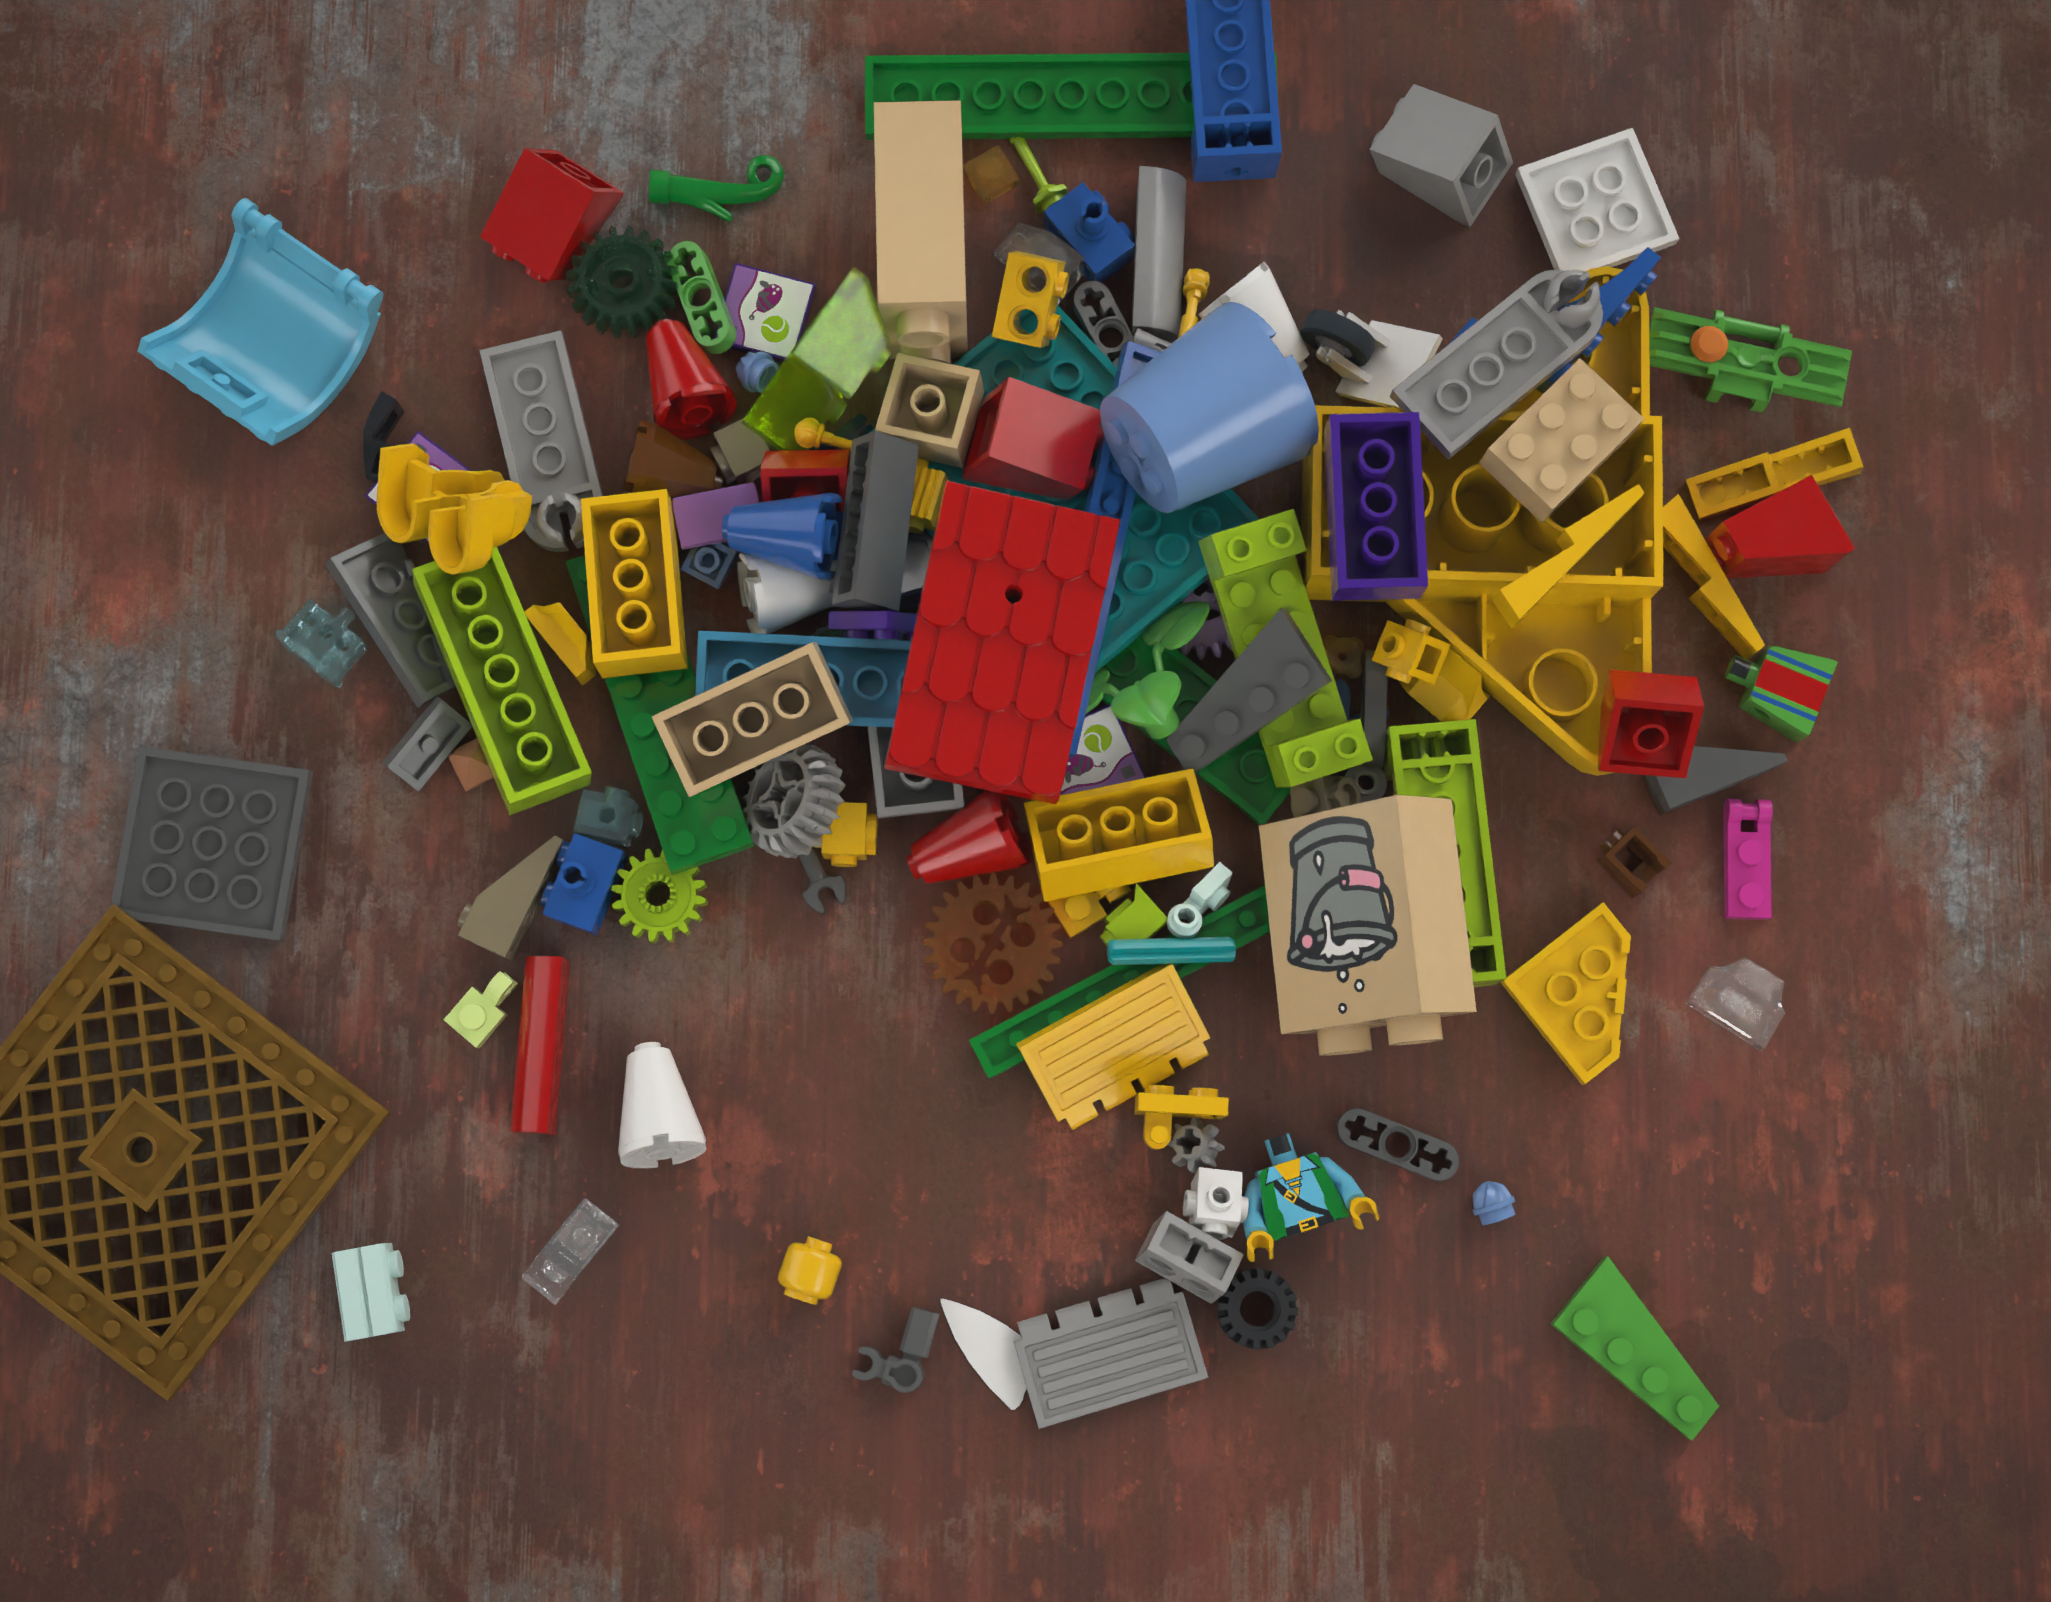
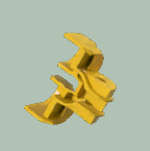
M413 443L380 448L376 502L381 527L385 534L397 543L418 541L428 537L432 556L445 573L455 575L483 568L490 560L493 548L515 538L528 523L531 513L532 495L523 491L518 482L505 481L500 472L492 470L437 471L429 466L430 456Z

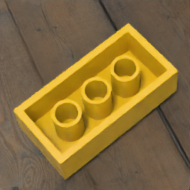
M667 489L581 499L593 663L602 678L688 669L676 523L672 501Z
M1193 768L1060 795L1056 805L1036 800L1024 803L1028 834L1044 902L1214 867L1213 838Z

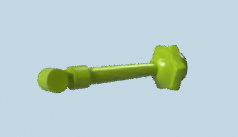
M1012 137L1008 139L1009 142L1015 146L1039 188L1036 197L1033 199L1035 211L1037 214L1043 213L1067 194V187L1064 184H1048L1025 139Z

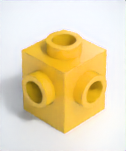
M1407 618L1405 625L1402 626L1387 620L1372 661L1388 667L1385 673L1386 676L1409 684L1413 676L1435 685L1451 644L1429 636L1431 627Z

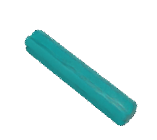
M1230 937L1110 940L1107 946L1108 962L1112 965L1232 962L1236 955L1235 941Z

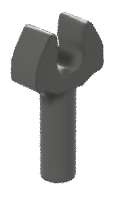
M813 847L809 855H798L810 880L808 890L803 893L807 905L819 914L824 915L825 910L822 902L819 900V893L825 888L832 889L839 903L844 905L846 886L842 877H832L825 873Z

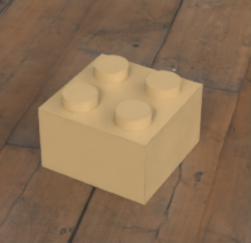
M897 353L875 431L919 444L918 458L963 468L984 394L980 370Z

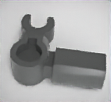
M911 1306L899 1348L900 1351L904 1352L903 1357L890 1354L888 1359H886L874 1347H859L858 1353L870 1356L873 1365L868 1372L854 1369L852 1375L862 1381L871 1380L875 1377L882 1378V1384L894 1387L896 1390L904 1393L917 1390L925 1380V1369L921 1364L922 1357L928 1358L940 1314Z

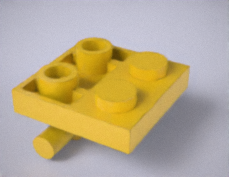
M1148 1085L1145 1088V1093L1139 1092L1135 1097L1134 1114L1144 1115V1142L1149 1148L1158 1150L1167 1146L1171 1140L1172 1117H1197L1221 1120L1228 1116L1229 1098L1218 1097V1089L1192 1088V1090H1189V1095H1174L1173 1086Z

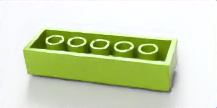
M494 547L487 564L475 571L455 575L448 574L437 565L436 561L413 568L414 587L509 816L589 786L592 776L591 769L498 548Z

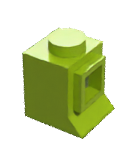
M1136 883L1133 902L1129 898L1126 899L1105 918L1107 925L1100 938L1106 946H1108L1110 940L1151 939L1167 924V917Z

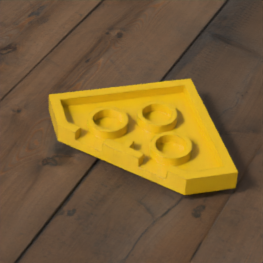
M1604 902L1595 907L1507 976L1505 980L1500 982L1581 1085L1587 1084L1616 1061L1620 1055L1621 1040H1619L1621 1015L1624 1013L1627 982L1625 973L1627 954L1630 951L1631 935Z

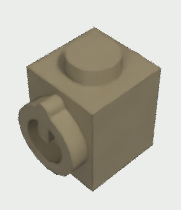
M749 415L713 433L717 445L711 447L710 451L727 484L736 481L737 485L755 483L756 486L761 485L760 468L765 451H778L769 431L761 434L752 415Z
M1324 776L1290 787L1291 810L1294 818L1361 803V794L1355 782V777Z

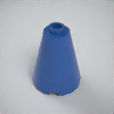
M824 493L734 506L730 514H725L723 518L722 537L724 540H728L729 547L733 550L820 580L831 581L836 571H832L830 568L833 560L838 559L843 512L837 511L835 502H843L842 497L835 493Z

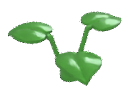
M1203 601L1179 603L1158 618L1142 633L1144 643L1146 645H1154L1152 653L1156 672L1147 675L1141 681H1136L1134 685L1119 691L1112 684H1106L1110 677L1108 669L1102 667L1094 675L1086 713L1100 703L1103 693L1111 694L1114 697L1111 703V710L1118 719L1134 725L1144 726L1152 739H1162L1175 732L1180 724V720L1173 709V705L1180 693L1181 680L1176 673L1164 671L1162 652L1164 648L1169 650L1178 649L1194 638L1210 611L1209 603Z

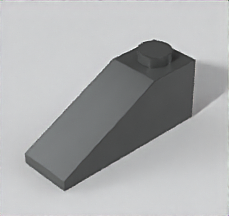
M1694 746L1686 779L1650 775L1642 776L1659 814L1662 815L1774 770L1788 762L1785 753Z

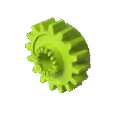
M650 848L645 849V860L642 862L631 856L629 860L633 868L630 872L623 869L617 871L624 880L623 885H614L611 888L614 893L621 896V900L612 904L615 911H625V914L619 920L620 924L626 927L635 923L632 935L640 938L646 931L648 932L649 941L654 944L657 943L659 935H664L670 943L674 942V933L679 930L685 935H689L690 929L688 924L690 921L701 922L702 920L701 916L697 913L698 906L702 907L708 904L706 898L699 896V891L707 888L706 882L704 880H694L700 869L695 867L672 875L663 850L660 857L656 858ZM658 886H667L670 888L671 893L667 903L662 906L651 905L650 894L652 890Z

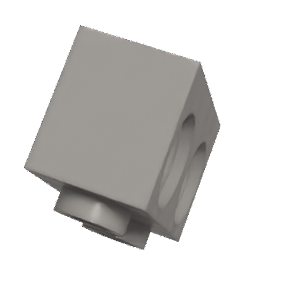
M1166 1211L1153 1223L1135 1261L1212 1304L1226 1293L1244 1254Z

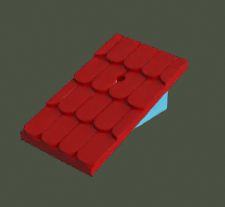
M946 481L884 769L1057 804L1064 783L1120 519L1102 515L1098 516L1094 513L1054 506L1045 502Z

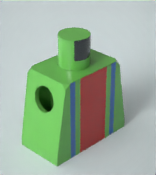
M1768 646L1758 655L1755 663L1734 655L1727 667L1725 679L1746 687L1739 703L1741 710L1791 741L1798 743L1811 733L1838 662L1833 659L1777 646Z

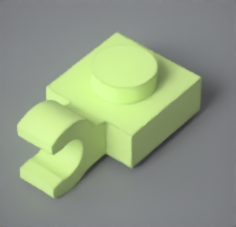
M499 971L489 982L484 993L476 987H471L445 1017L444 1021L474 1047L480 1048L508 1016L499 1006L519 983L506 972L502 973Z

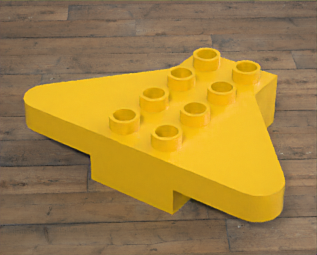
M1608 266L1587 270L1586 272L1590 274V277L1583 291L1568 303L1584 297L1588 288L1596 281L1599 287H1601L1623 270ZM1636 291L1626 301L1631 308L1614 327L1608 322L1599 332L1604 339L1587 358L1581 353L1572 363L1573 365L1581 358L1644 418L1636 431L1563 504L1541 523L1479 463L1487 449L1543 395L1537 389L1532 391L1449 460L1420 430L1428 587L1420 599L1342 600L1386 602L1405 620L1408 618L1431 627L1429 636L1451 644L1450 648L1483 675L1482 688L1567 763L1580 772L1597 776L1615 773L1598 771L1601 703L1609 669L1652 673L1651 598L1663 587L1662 416H1650L1649 305L1646 292L1641 296ZM1315 405L1319 428L1318 442L1310 447V455L1302 459L1301 533L1307 551L1301 553V575L1309 600H1332L1324 428L1330 414L1402 413L1401 408ZM1639 484L1645 493L1638 502L1511 629L1493 602V598L1499 590L1561 553L1563 550L1556 539L1564 529Z

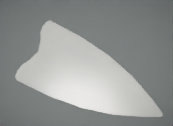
M940 1299L954 1338L969 1363L987 1386L1011 1410H1015L1023 1401L1024 1393L1027 1389L1013 1342L1022 1339L1021 1336L1007 1325L979 1310L947 1299Z

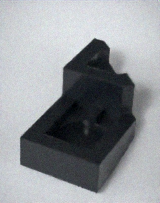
M383 391L379 394L370 411L363 432L365 475L374 483L378 480L380 448L390 447L385 442L405 412L395 398Z

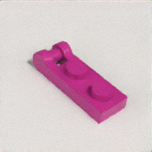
M1726 798L1724 802V919L1768 920L1772 918L1770 824L1773 808L1771 800L1756 799L1754 803H1742L1741 799ZM1741 820H1753V832H1741Z

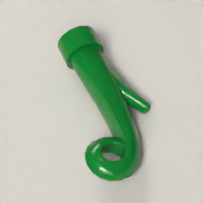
M758 155L751 159L747 165L746 174L749 184L712 181L673 175L668 170L651 169L649 177V203L669 204V202L686 204L710 212L730 222L733 219L732 214L720 204L752 203L769 198L778 191L783 183V167L773 156ZM761 168H767L771 171V177L764 183L756 175L757 171Z

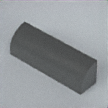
M873 431L852 440L832 599L833 606L854 611H899L919 444L879 431Z

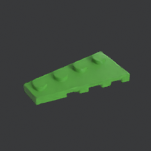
M1604 1256L1550 1324L1685 1438L1693 1441L1718 1409L1719 1405L1610 1258Z

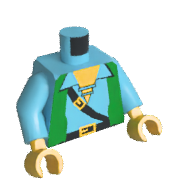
M1289 1133L1264 1141L1272 1166L1254 1172L1255 1178L1247 1184L1244 1197H1248L1247 1220L1243 1222V1228L1247 1239V1258L1249 1261H1255L1254 1249L1259 1247L1265 1248L1269 1253V1259H1272L1274 1241L1349 1217L1348 1210H1350L1354 1226L1360 1230L1364 1229L1359 1218L1362 1213L1369 1212L1374 1215L1376 1221L1379 1220L1375 1202L1365 1197L1352 1176L1329 1157H1319L1314 1152L1297 1158Z

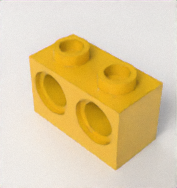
M1020 251L1008 253L992 337L1039 348L1048 346L1050 339H1056L1061 316L1055 314L1058 297H1065L1069 283V273L1064 272L1065 261ZM1034 267L1042 269L1047 278L1046 285L1041 291L1034 290L1028 282L1029 272ZM1025 309L1033 311L1037 316L1038 325L1033 333L1026 332L1020 325V315Z

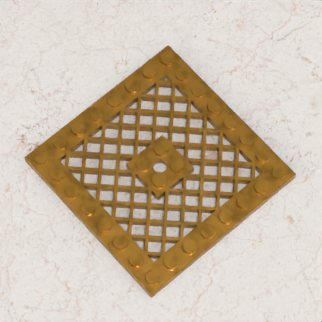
M112 904L0 1047V1273L166 1401L173 1400L392 1112L142 923L123 911L122 908ZM123 968L132 974V976L116 978ZM134 984L136 1006L117 1009L114 986ZM146 986L164 998L166 1002L148 1004ZM104 993L105 1011L89 1013ZM168 1009L171 1032L151 1035L149 1012ZM180 1011L201 1026V1028L182 1030ZM137 1014L140 1037L120 1040L118 1017ZM106 1019L109 1041L89 1044L87 1021ZM76 1029L78 1046L61 1048ZM203 1035L205 1058L185 1061L183 1038ZM214 1037L234 1051L235 1054L216 1056ZM172 1040L174 1063L154 1066L152 1043ZM141 1044L143 1068L124 1070L121 1047ZM110 1049L112 1072L93 1075L90 1052ZM79 1054L81 1077L62 1080L60 1057ZM237 1061L240 1084L220 1087L217 1064ZM248 1063L271 1080L250 1083ZM48 1065L50 1082L33 1084ZM206 1066L209 1089L189 1092L186 1069ZM175 1070L178 1094L158 1097L155 1073ZM144 1075L146 1094L138 1088H132L126 1096L125 1078ZM113 1080L115 1103L96 1106L94 1083ZM82 1084L84 1108L65 1111L63 1087ZM272 1087L274 1111L254 1113L251 1090ZM51 1089L53 1113L34 1115L32 1092ZM283 1089L305 1106L285 1109ZM241 1092L243 1115L223 1118L221 1094ZM210 1096L212 1120L192 1123L190 1099ZM21 1101L22 1117L5 1120L17 1103ZM179 1101L181 1121L159 1104ZM114 1111L99 1131L97 1113ZM306 1113L309 1137L288 1140L286 1116ZM85 1115L88 1139L68 1142L66 1118ZM317 1115L326 1121L320 1130L318 1128ZM275 1118L278 1141L257 1144L255 1121ZM54 1120L56 1144L37 1146L35 1123ZM244 1122L247 1146L227 1149L224 1125ZM23 1125L25 1148L6 1151L4 1127ZM213 1127L216 1151L198 1153L207 1140L194 1130ZM141 1137L150 1140L153 1146L151 1157L143 1163L135 1160L132 1155V1146ZM308 1144L291 1166L289 1147ZM87 1146L78 1160L91 1170L72 1173L69 1149ZM279 1148L281 1173L261 1176L258 1151ZM57 1151L60 1175L41 1177L38 1154ZM248 1153L250 1177L230 1180L227 1156ZM26 1156L29 1179L10 1182L7 1158ZM217 1158L219 1182L199 1185L197 1161ZM186 1168L188 1187L170 1189ZM92 1177L94 1201L75 1204L73 1180ZM104 1180L125 1196L106 1199ZM281 1180L264 1202L262 1182ZM61 1182L63 1206L44 1209L42 1184ZM251 1184L254 1208L234 1211L231 1187ZM30 1187L32 1211L13 1213L10 1189ZM220 1189L223 1213L203 1216L200 1192ZM189 1194L192 1218L172 1221L169 1197ZM126 1203L129 1228L109 1230L107 1206ZM158 1204L160 1223L141 1226L139 1207L146 1212H152ZM95 1208L98 1232L78 1235L76 1211ZM64 1213L66 1237L47 1240L45 1216ZM254 1215L237 1237L235 1218ZM33 1217L35 1236L14 1220ZM224 1220L226 1245L206 1247L204 1223ZM192 1225L195 1249L175 1252L173 1228ZM161 1230L164 1254L144 1257L141 1232ZM130 1234L132 1259L113 1262L110 1237ZM99 1239L101 1264L82 1267L79 1242ZM67 1244L69 1262L49 1247ZM226 1251L209 1274L207 1254ZM196 1256L199 1281L179 1284L176 1259ZM165 1261L167 1286L147 1288L145 1263ZM133 1265L136 1290L116 1293L114 1268ZM102 1270L104 1289L83 1273ZM199 1287L184 1308L181 1309L179 1290ZM168 1292L171 1317L151 1320L148 1295ZM137 1297L139 1316L119 1302L118 1299ZM171 1323L164 1334H161L152 1327Z

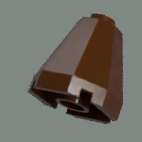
M639 420L634 437L636 439L635 445L630 452L621 494L667 489L672 501L673 498L721 489L723 475L716 473L717 462L659 425Z

